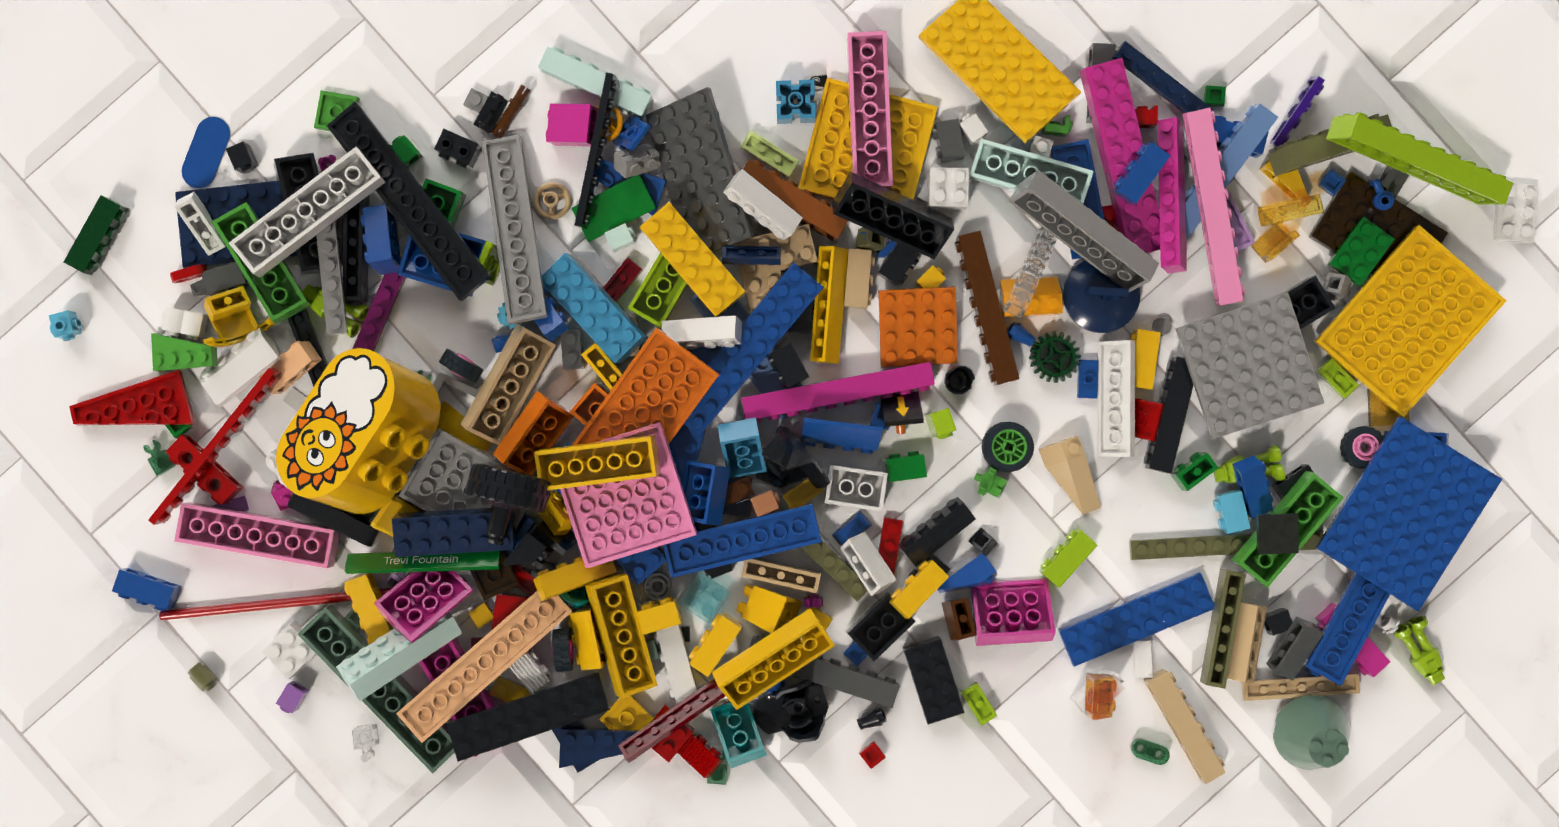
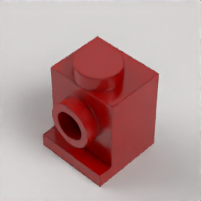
M1154 105L1151 109H1148V106L1136 107L1135 112L1139 128H1154L1158 125V105Z

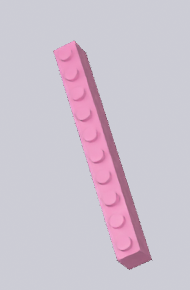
M1211 108L1183 113L1215 304L1222 306L1241 302L1245 295V289L1243 284L1240 283L1242 272L1236 260L1238 258V249L1234 246L1235 231L1230 225L1232 213L1230 208L1227 207L1226 202L1229 196L1223 184L1225 173L1220 167L1222 155L1220 150L1217 149L1219 137L1217 131H1214L1213 126L1215 115Z

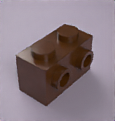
M968 597L941 603L950 640H961L977 635Z

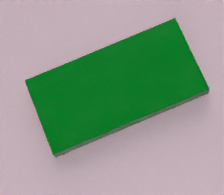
M641 175L633 176L595 196V203L590 209L591 222L587 225V229L581 228L588 243L605 235V232L624 223L627 224L657 209ZM578 205L571 208L575 217L577 214Z

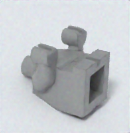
M1335 271L1328 272L1327 282L1324 283L1323 288L1329 298L1333 301L1341 300L1343 297L1347 298L1352 286L1351 278Z

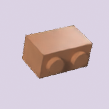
M772 489L750 498L757 517L778 509V504L781 503L777 491L773 493Z

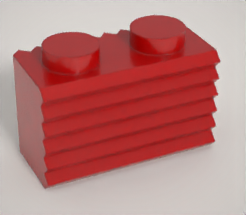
M692 734L677 753L703 778H710L724 761L720 757L722 754L715 747L710 748L706 744L708 741L704 736Z

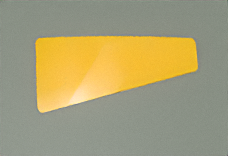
M443 401L440 405V419L436 430L440 428L459 440L486 452L492 442L466 430L460 425L464 416L446 401Z

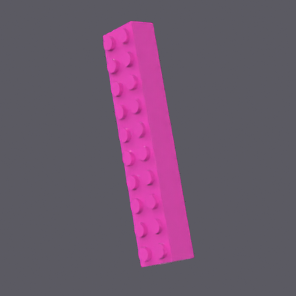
M1123 58L1086 67L1079 72L1112 207L1115 211L1118 230L1131 242L1137 244L1145 253L1160 250V211L1153 182H1151L1137 204L1134 205L1128 204L1112 192L1115 188V181L1120 176H1124L1127 171L1125 170L1126 166L1131 160L1136 159L1138 156L1137 151L1143 144Z

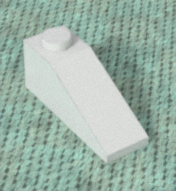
M195 192L177 200L174 208L208 256L226 247L212 224L208 211Z

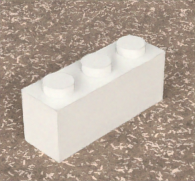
M865 532L848 539L840 547V550L871 596L887 589L897 580Z

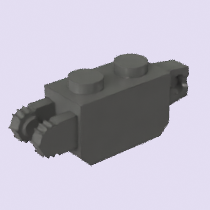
M236 262L203 272L201 280L190 285L195 297L203 295L213 296L243 286L244 289L250 286Z

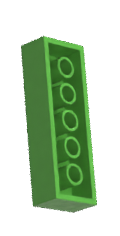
M245 202L211 222L270 319L278 325L311 306V303L284 260L262 277H258L250 271L230 246V241L259 220L253 208Z
M1305 471L1270 514H1298V543L1300 550L1344 497L1315 473ZM1256 529L1231 560L1258 583L1268 588L1297 553L1257 554Z

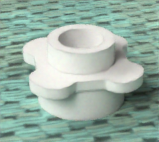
M1392 616L1386 617L1380 624L1381 632L1386 634L1394 633L1399 627L1400 620H1396Z

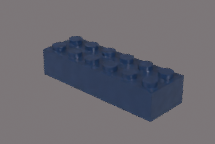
M493 508L396 513L392 518L395 557L514 550L517 544L514 509L507 536L503 540L504 544L502 546L488 543L485 539L488 538L487 530Z

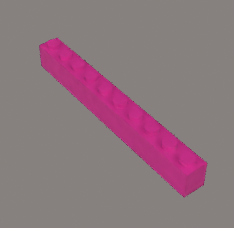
M931 362L743 397L740 400L744 419L756 417V421L759 423L761 418L768 417L769 420L780 419V415L786 413L790 417L799 415V411L806 410V413L818 411V407L825 406V410L837 408L836 404L844 403V406L856 404L855 400L862 399L863 402L874 401V397L880 395L884 399L893 397L892 393L900 392V395L912 393L911 389L918 388L919 392L930 390V386L935 385Z

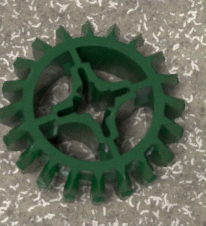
M1053 331L1051 336L1047 332L1044 334L1045 339L1042 336L1038 337L1040 343L1036 341L1033 343L1036 349L1031 348L1029 350L1031 353H1035L1034 356H1029V360L1035 361V363L1030 364V367H1037L1033 372L1034 374L1041 372L1039 375L1040 379H1043L1046 375V382H1050L1052 377L1054 383H1058V377L1061 382H1064L1065 376L1067 378L1072 377L1070 371L1073 373L1077 372V369L1073 366H1080V362L1075 361L1081 358L1080 354L1076 355L1075 353L1080 348H1073V345L1077 342L1075 340L1069 342L1071 339L1070 335L1063 339L1064 332H1060L1058 337L1056 331ZM1053 342L1061 343L1067 350L1059 351ZM1047 344L1048 354L1045 358L1040 359L1041 350ZM1053 352L1058 355L1063 354L1056 359L1057 362L1052 359L1047 361L1048 358L1054 355ZM1069 355V363L1063 370L1062 360ZM1050 363L1057 373L1048 371L1044 368L1043 364Z

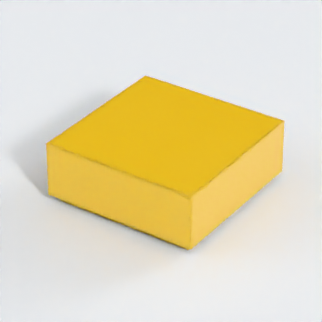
M486 602L469 612L478 629L493 620V612Z

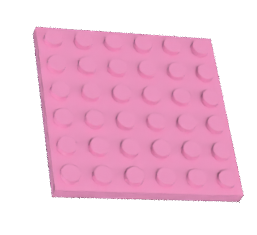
M661 422L598 441L655 435L660 475L560 489L586 568L697 535Z

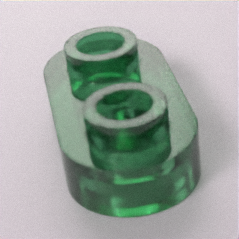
M1137 738L1131 743V752L1139 759L1163 765L1170 758L1168 749L1161 744L1143 738ZM1138 745H1143V749L1138 751ZM1157 751H1161V755L1159 757L1155 756V753Z

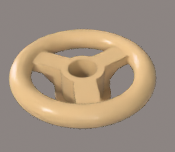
M548 182L541 185L536 190L533 198L535 210L545 219L556 220L563 217L571 206V195L568 189L557 182ZM548 188H557L561 190L563 193L557 195L553 191L544 192V190ZM540 196L543 198L544 204L549 207L548 213L544 212L540 207ZM551 197L555 198L553 203H549ZM566 199L564 208L559 213L554 214L555 206L558 202Z

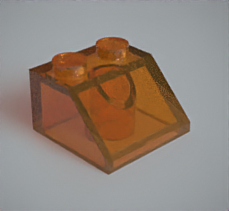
M1086 673L1084 713L1092 720L1112 717V712H1115L1116 702L1113 699V692H1116V680H1114L1113 676L1110 674Z

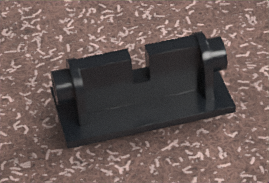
M491 91L473 125L490 134L508 100L504 99L502 95Z

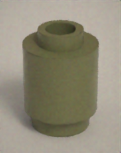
M200 662L188 671L189 678L201 691H210L217 684L215 682L217 677L206 665H202Z

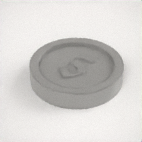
M1161 316L1153 321L1152 329L1155 332H1161L1160 336H1164L1170 333L1172 323L1167 317Z

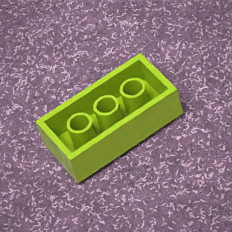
M660 253L627 309L662 329V321H668L688 285Z

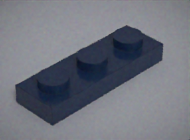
M723 245L722 264L781 265V247Z

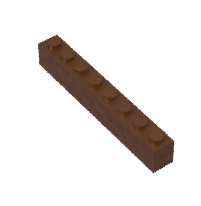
M981 230L958 236L954 246L956 252L960 253L961 260H959L960 269L962 272L965 271L966 279H964L966 290H970L971 297H969V303L971 308L975 309L976 316H974V322L976 327L980 328L981 334L978 336L981 346L984 345L986 353H983L985 363L990 366L991 371L988 372L990 382H994L996 386L1019 380Z

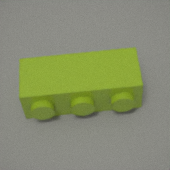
M949 408L924 415L932 437L945 439L953 436L952 432L957 430Z
M1080 529L1070 531L1066 536L1067 540L1063 545L1059 544L1053 551L1054 555L1050 559H1045L1040 565L1041 569L1039 572L1058 588L1067 581L1098 546Z

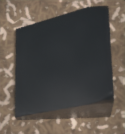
M980 528L968 541L980 553H983L985 557L998 544L983 528Z

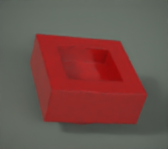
M875 741L859 752L870 769L886 758Z

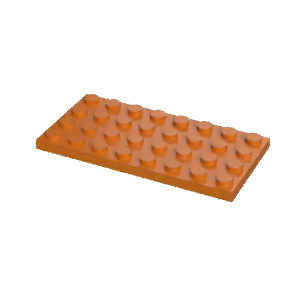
M655 328L572 445L595 443L658 422L662 423L668 444H670L720 374L659 328Z

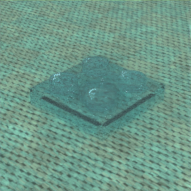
M699 571L678 604L708 624H711L731 594V591Z

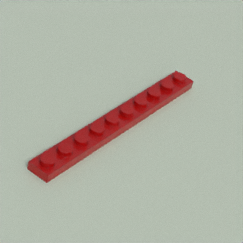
M268 368L151 515L148 519L153 525L164 524L170 519V513L174 508L176 509L181 505L185 494L194 489L196 480L205 475L207 466L216 461L219 457V451L231 442L230 437L237 433L243 426L242 422L254 413V407L257 403L262 402L266 398V392L269 388L274 387L278 383V377L281 372L276 368Z

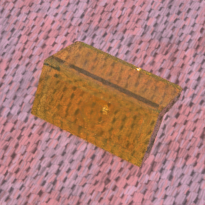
M1279 221L1257 239L1251 247L1267 263L1272 261L1300 235L1296 230L1290 232Z

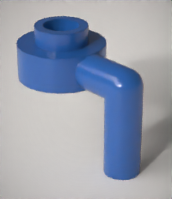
M1369 179L1367 182L1374 186L1376 192L1372 198L1373 206L1378 210L1391 208L1394 204L1393 194L1389 191H1384L1379 179ZM1383 197L1387 198L1386 204L1382 203Z

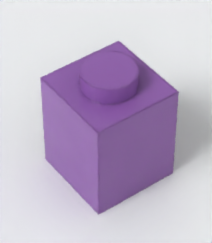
M295 681L287 683L275 704L279 705L280 709L286 713H294L300 708L310 690Z

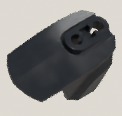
M782 425L777 427L775 437L762 451V455L767 458L765 460L767 472L757 473V479L778 488H783L805 478L816 488H824L830 484L824 471L796 435L787 427Z
M804 681L757 700L754 706V719L766 734L782 731L789 740L797 743L816 741L825 725V716L829 705L821 685L811 681ZM819 696L821 700L816 701L813 698Z

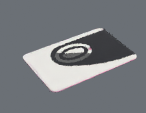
M827 74L804 76V80L814 79L815 90L824 89Z

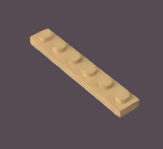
M1348 673L1342 686L1321 675L1318 677H1295L1294 680L1273 678L1255 680L1254 683L1242 682L1244 701L1297 698L1310 694L1313 696L1360 693L1358 673Z

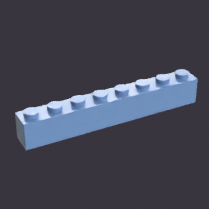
M1260 103L1254 106L1251 105L1244 114L1246 117L1242 122L1239 121L1234 126L1232 136L1230 138L1227 137L1220 146L1222 147L1220 150L1222 155L1220 167L1225 173L1224 189L1278 119L1277 115ZM1191 185L1185 192L1186 240L1201 221L1195 185Z

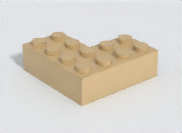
M809 224L798 226L794 233L785 240L777 238L773 233H769L734 244V246L781 247V265L739 264L751 313L782 277L781 273L786 272L793 263L803 268L815 265L818 262Z

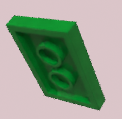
M1363 216L1327 264L1339 273L1347 275L1357 286H1361L1395 239Z

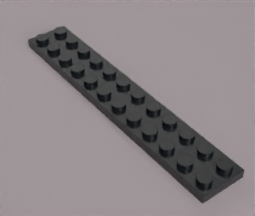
M353 102L327 125L328 129L347 153L357 147L383 178L385 183L375 191L459 301L465 300L492 277L359 103Z

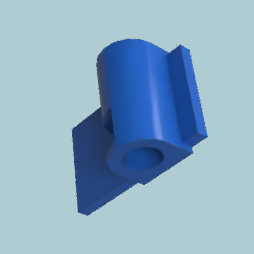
M629 116L623 124L620 134L612 142L622 151L625 149L634 151L651 129V125L638 117Z

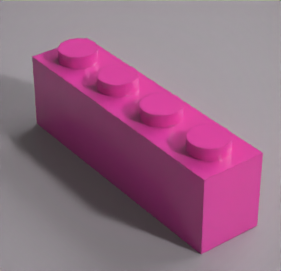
M1330 603L1315 617L1319 622L1317 626L1322 631L1337 604ZM1367 637L1354 662L1358 665L1356 668L1361 674L1375 677L1391 661Z

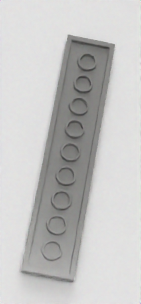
M518 134L482 141L508 323L515 324L547 318L548 314L521 137Z

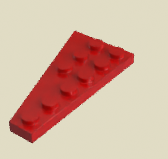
M180 370L69 406L73 424L77 426L195 425L183 374Z

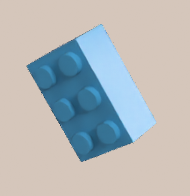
M756 417L717 425L725 465L730 467L729 479L767 472L764 456L762 455L763 449Z

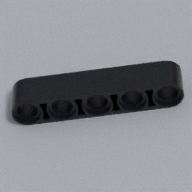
M292 493L287 503L289 508L369 547H372L379 533V530L370 526V522L348 511L301 497L295 493Z

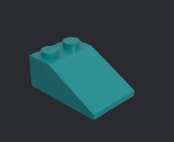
M731 702L710 709L731 769L767 756L749 702L738 710L735 709Z

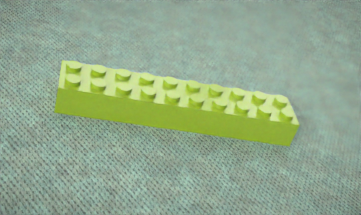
M1356 112L1355 115L1344 113L1343 116L1333 117L1326 137L1327 140L1477 205H1506L1513 186V182L1507 180L1506 176L1491 173L1492 170L1488 168L1477 167L1475 162L1461 160L1459 155L1445 153V149L1432 147L1430 142L1418 141L1414 135L1402 134L1398 128L1384 126V122L1380 120L1368 119V115Z

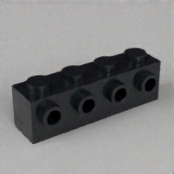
M959 497L949 500L940 511L934 512L925 523L918 525L914 532L903 537L898 546L917 567L976 520V518Z

